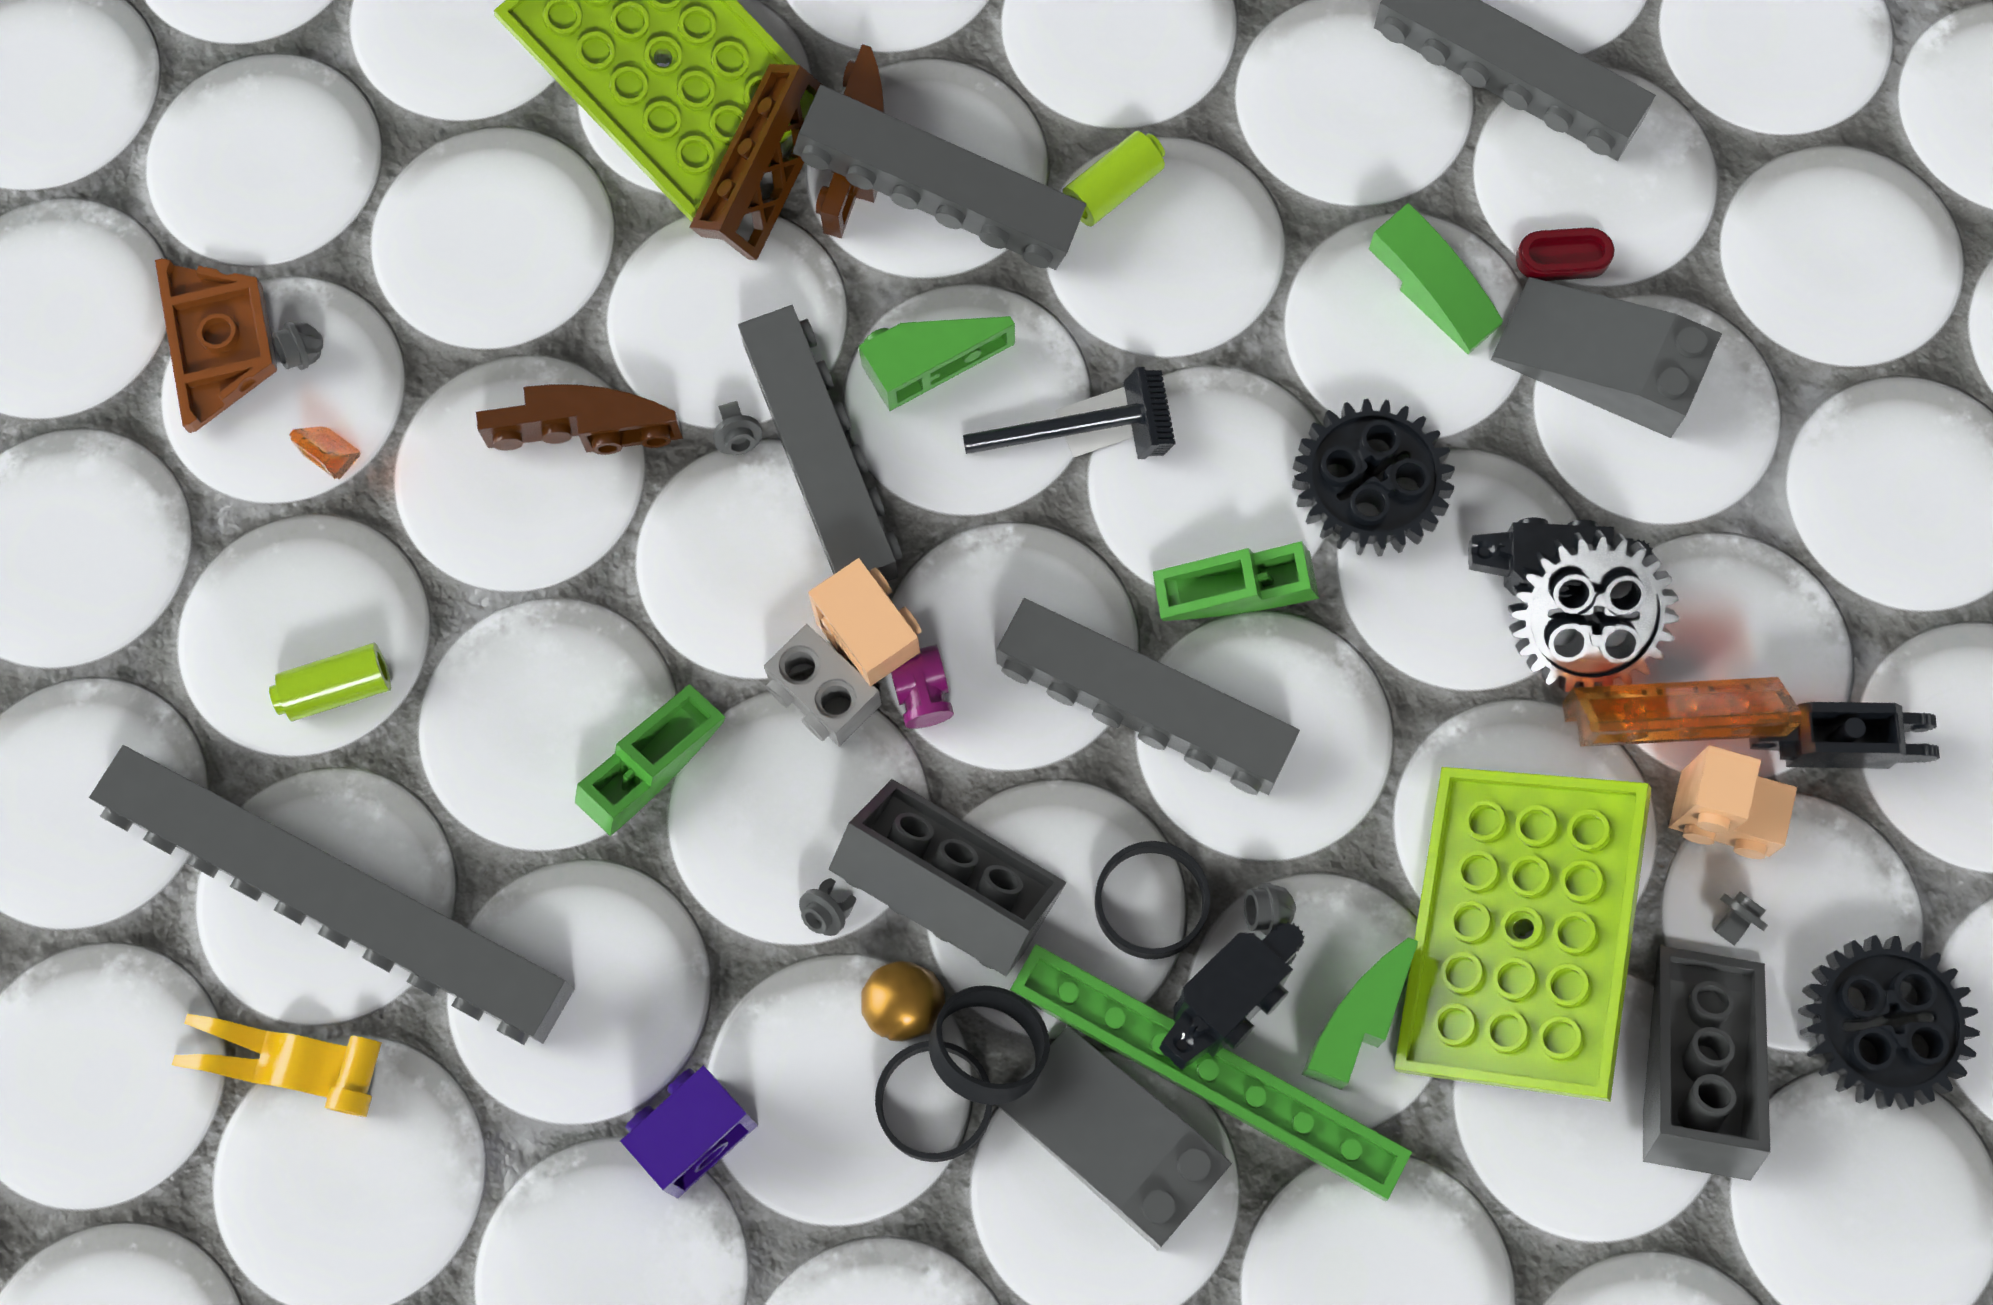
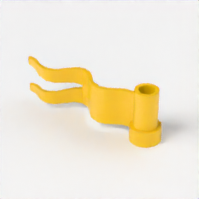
M187 1013L184 1024L260 1054V1058L249 1059L213 1054L174 1055L173 1066L326 1097L327 1100L324 1107L326 1109L367 1117L372 1096L368 1095V1090L381 1042L358 1036H350L348 1046L300 1035L271 1032L231 1021Z

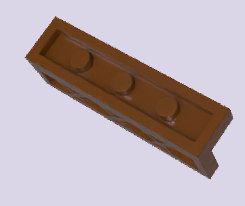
M769 64L689 227L701 237L724 240L749 260L758 259L804 164L800 156L793 154V150L788 158L783 159L780 145L784 133L791 130L795 147L798 134L805 118H802L800 100L805 90L815 97L821 84L801 65ZM772 171L774 189L769 198L762 200L760 182L765 173ZM752 213L754 230L747 242L736 232L744 215Z

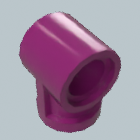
M937 644L920 648L919 654L891 672L899 705L905 704L906 712L903 714L906 728L918 729L937 725L954 715L951 703L946 702L944 694L949 692Z

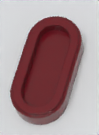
M1596 228L1541 230L1532 232L1523 238L1516 253V264L1520 272L1527 278L1531 277L1543 281L1595 278L1602 275L1608 269L1614 257L1615 249L1611 238L1605 232Z

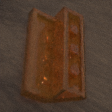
M1779 677L1573 687L1562 702L1565 722L1577 721L1580 747L1788 736L1802 722L1801 710Z

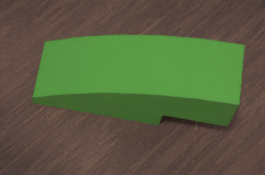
M1409 203L1374 232L1369 250L1402 281L1400 291L1465 353L1470 354L1502 325L1503 319L1470 270L1431 224Z
M1302 541L1256 553L1246 548L1153 571L1160 617L1163 621L1227 616L1319 599L1311 554Z
M690 684L687 685L616 744L615 754L577 784L575 804L609 836H612L683 769L724 723L725 716Z
M1409 937L1385 954L1357 981L1331 1014L1314 1043L1302 1072L1303 1076L1342 1090L1349 1083L1362 1042L1378 1048L1386 1041L1418 944L1417 940Z

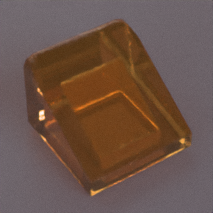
M327 427L293 429L289 434L290 440L299 452L334 479L338 478L340 480L361 454L357 448Z

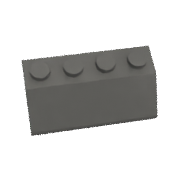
M893 779L848 823L828 869L843 878L852 887L863 890L888 905L895 913L908 917L931 931L940 940L951 943L976 958L983 966L994 969L1004 976L1009 974L1025 953L1067 883Z

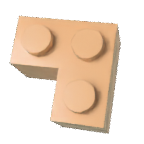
M858 558L810 590L808 594L816 624L836 651L846 661L850 659L868 685L872 686L920 653L917 635L922 630L906 607L900 610L895 607L888 596L892 593V589L882 573L876 567L869 571L860 558Z
M1708 745L1681 771L1668 828L1683 832V838L1694 843L1710 845L1716 841L1733 846V851L1740 856L1751 859H1764L1785 846L1797 787L1758 776L1761 759Z

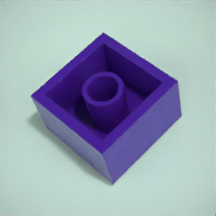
M704 1065L696 1072L689 1068L681 1073L667 1088L671 1095L656 1109L648 1105L639 1111L626 1124L625 1128L629 1133L620 1140L658 1186L677 1199L758 1126Z

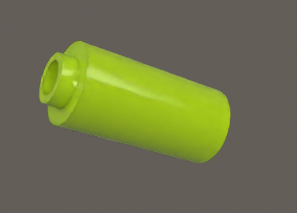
M1134 131L1064 187L1062 193L1086 203L1080 221L1092 227L1164 169L1163 157L1165 156V150L1154 135L1150 133L1145 135L1140 131Z
M374 642L275 674L276 685L269 687V694L277 714L282 715L286 713L289 720L293 722L390 691L391 681L383 655L378 645Z

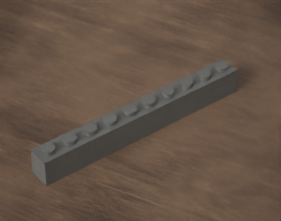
M122 745L89 796L91 800L105 808L100 817L127 832L132 824L148 831L143 838L144 841L169 855L172 854L175 847L191 854L186 863L212 878L216 876L219 870L232 876L234 880L230 887L255 901L259 900L262 893L278 901L274 911L299 925H302L306 917L322 925L317 933L318 935L344 949L350 941L366 949L362 958L390 973L394 964L411 973L406 981L407 983L433 997L439 988L455 996L456 998L451 1006L477 1021L480 1020L483 1013L501 1021L497 1031L522 1045H525L529 1037L544 1044L575 990L566 980L125 745Z

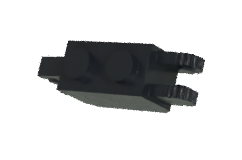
M1524 518L1518 522H1513L1508 532L1472 535L1468 546L1469 570L1504 576V587L1513 596H1516L1512 590L1514 585H1529L1528 579L1522 572L1523 567L1538 571L1542 566L1536 556L1538 551L1552 558L1556 555L1554 541L1558 539L1566 549L1572 548L1574 533L1577 532L1580 533L1587 544H1591L1596 530H1601L1606 537L1607 544L1610 545L1614 538V527L1598 526V523L1592 520H1576L1568 523V525L1548 524V521L1543 518ZM1625 538L1627 540V549L1638 541L1646 549L1644 558L1654 554L1652 553L1653 548H1650L1649 543L1646 544L1645 540L1640 541L1638 539L1634 541L1633 538ZM1573 579L1563 583L1559 589L1558 596L1569 597L1574 595L1580 589L1581 580Z
M1897 703L1798 704L1790 712H1779L1776 715L1777 721H1759L1748 729L1750 749L1779 751L1780 760H1786V767L1889 769L1896 763H1925L1936 761L1940 758L1939 746L1926 743L1906 744L1905 732H1926L1936 728V715L1931 713L1903 712L1902 706Z
M1282 922L1280 926L1277 925L1276 929H1273L1263 940L1254 933H1238L1183 986L1181 996L1173 1007L1174 1021L1176 1023L1159 1047L1162 1053L1183 1070L1207 1052L1214 1057L1226 1044L1233 1050L1237 1048L1255 1027L1250 1020L1260 1010L1269 1015L1288 995L1289 991L1283 986L1293 970L1289 964H1292L1297 955L1296 952L1300 950L1304 943L1303 939L1305 936L1302 935L1303 930L1299 929L1300 926H1295V923L1290 924L1287 922L1284 924Z

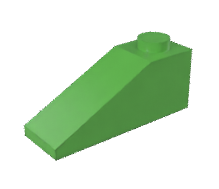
M1010 316L907 322L900 323L890 329L880 328L868 335L864 343L859 345L861 365L888 410L892 411L1015 344V323Z

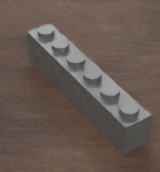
M1382 0L1380 2L1374 29L1380 31L1386 39L1394 43H1402L1422 54L1431 64L1446 67L1462 76L1468 84L1490 91L1501 97L1510 107L1524 110L1543 120L1552 130L1561 133L1565 132L1585 143L1594 153L1607 155L1616 161L1619 160L1645 119L1656 96L1481 0Z
M821 84L800 129L793 150V154L800 156L807 165L815 169L834 171L845 176L847 181L855 187L865 190L874 189L890 196L891 200L900 207L906 209L917 208L935 216V219L945 227L951 229L962 228L979 236L980 240L986 245L997 249H1009L1022 255L1029 264L1039 268L1049 267L1057 270L1069 250L1086 207L1084 202Z
M792 304L739 323L738 328L743 346L833 575L860 558L869 571L876 567L887 582L898 578L896 560L903 558L900 546L893 530L886 533L883 531L878 517L885 515V511L876 487L867 490L861 474L868 472L867 465L859 445L856 444L850 447L844 432L851 429L842 403L832 404L827 390L833 388L834 384L825 361L816 362L810 349L817 346V342L809 320L806 318L799 321Z
M1023 598L996 649L997 664L1002 666L1001 671L1009 678L1023 684H1028L1031 680L1048 688L1047 694L1056 701L1068 706H1073L1077 702L1093 710L1092 715L1098 721L1114 728H1119L1120 724L1137 731L1139 732L1138 738L1145 744L1159 750H1165L1166 746L1184 754V760L1194 768L1204 772H1211L1212 769H1215L1231 777L1230 783L1236 788L1252 795H1257L1259 791L1267 795L1270 794L1300 729L1026 598Z

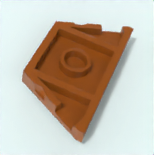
M161 258L155 260L182 426L188 433L199 430L278 370L263 287L257 277L238 273L226 275L220 273L217 269L198 266L197 270L175 266L171 260Z

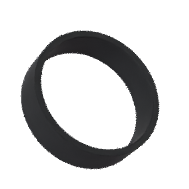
M1160 841L1135 843L1117 852L1103 868L1095 893L1096 917L1105 936L1118 949L1131 956L1143 959L1167 958L1186 949L1200 934L1210 907V889L1200 865L1181 848ZM1157 853L1169 856L1182 863L1192 873L1199 885L1202 895L1200 920L1193 931L1176 944L1163 948H1145L1134 945L1119 936L1105 917L1101 900L1103 885L1111 871L1118 864L1135 855Z
M983 985L963 989L946 1001L930 1032L928 1047L930 1059L936 1073L952 1091L973 1102L997 1105L1017 1100L1033 1087L1047 1062L1050 1040L1042 1017L1028 1001L1007 989ZM968 1007H987L1005 1013L1017 1021L1030 1037L1036 1057L1034 1071L1019 1081L1005 1084L989 1083L974 1078L963 1071L948 1054L942 1037L943 1021L952 1013Z
M924 1041L903 1049L885 1066L876 1087L875 1107L879 1123L885 1135L897 1149L921 1161L942 1162L963 1155L979 1142L989 1125L993 1105L986 1104L983 1120L974 1135L964 1144L950 1151L925 1153L914 1150L899 1141L890 1131L885 1121L883 1094L891 1074L902 1062L913 1055L929 1051V1041ZM944 1041L947 1052L963 1058L977 1071L982 1081L990 1083L983 1066L971 1053L958 1045Z

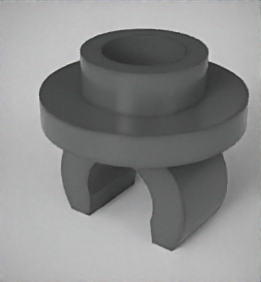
M737 401L718 406L723 421L713 432L716 448L720 452L729 455L746 454L755 448L762 439L760 423L751 416L742 415Z
M832 878L824 880L820 884L819 889L806 891L799 900L801 918L804 924L811 931L827 936H834L844 928L845 919L849 917L856 902V897L850 895L846 901L837 903L830 896L836 883Z
M1739 891L1734 899L1725 893L1720 898L1721 901L1732 909L1724 916L1714 931L1735 946L1751 923L1762 931H1765L1769 926L1760 919L1766 910Z

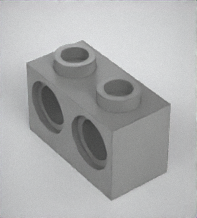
M808 624L800 629L764 665L765 672L770 681L766 685L768 691L786 708L791 703L797 706L806 715L802 719L803 724L821 741L829 737L840 747L882 705L879 690L873 685L869 686L863 676ZM806 663L815 668L814 673L806 680L796 681L789 677L791 669L798 664ZM834 697H844L851 702L848 710L839 715L827 713L824 707Z

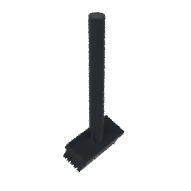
M1136 367L1123 382L1128 405L963 435L966 454L1131 424L1138 459H1146L1148 456H1164L1176 442L1173 439L1174 433H1172L1173 428H1171L1172 422H1170L1171 416H1169L1170 411L1168 410L1169 405H1167L1166 390L1163 388L1165 385L1164 379L1161 377L1163 375L1162 370H1145V367Z

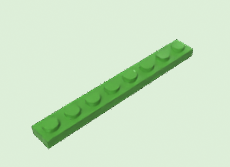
M1037 944L1033 947L1010 991L1018 994L1038 1009L1383 1201L1389 1199L1412 1154V1151L1225 1048H1222L1214 1057L1207 1052L1181 1070L1159 1049L1163 1039L1176 1023L1173 1019Z

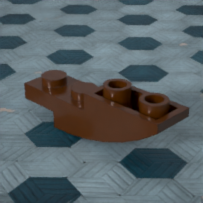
M862 44L856 61L849 60L843 76V88H845L843 95L885 113L878 65L871 46ZM831 171L834 175L829 187L822 186L816 202V213L821 215L823 233L842 239L856 198L874 203L878 191L855 187L847 181L845 176Z
M577 384L523 387L525 405L476 412L477 429L486 446L503 451L518 449L523 443L544 441L550 444H558L569 441L572 436H579L586 453L594 452L600 455H610L621 451L622 447L643 445L648 448H659L670 444L671 440L683 439L682 429L674 410L655 401L605 387Z

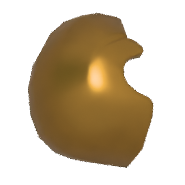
M907 961L892 962L876 969L861 991L862 1016L873 1032L890 1041L902 1042L930 1034L939 1012L945 1004L944 988L934 972Z

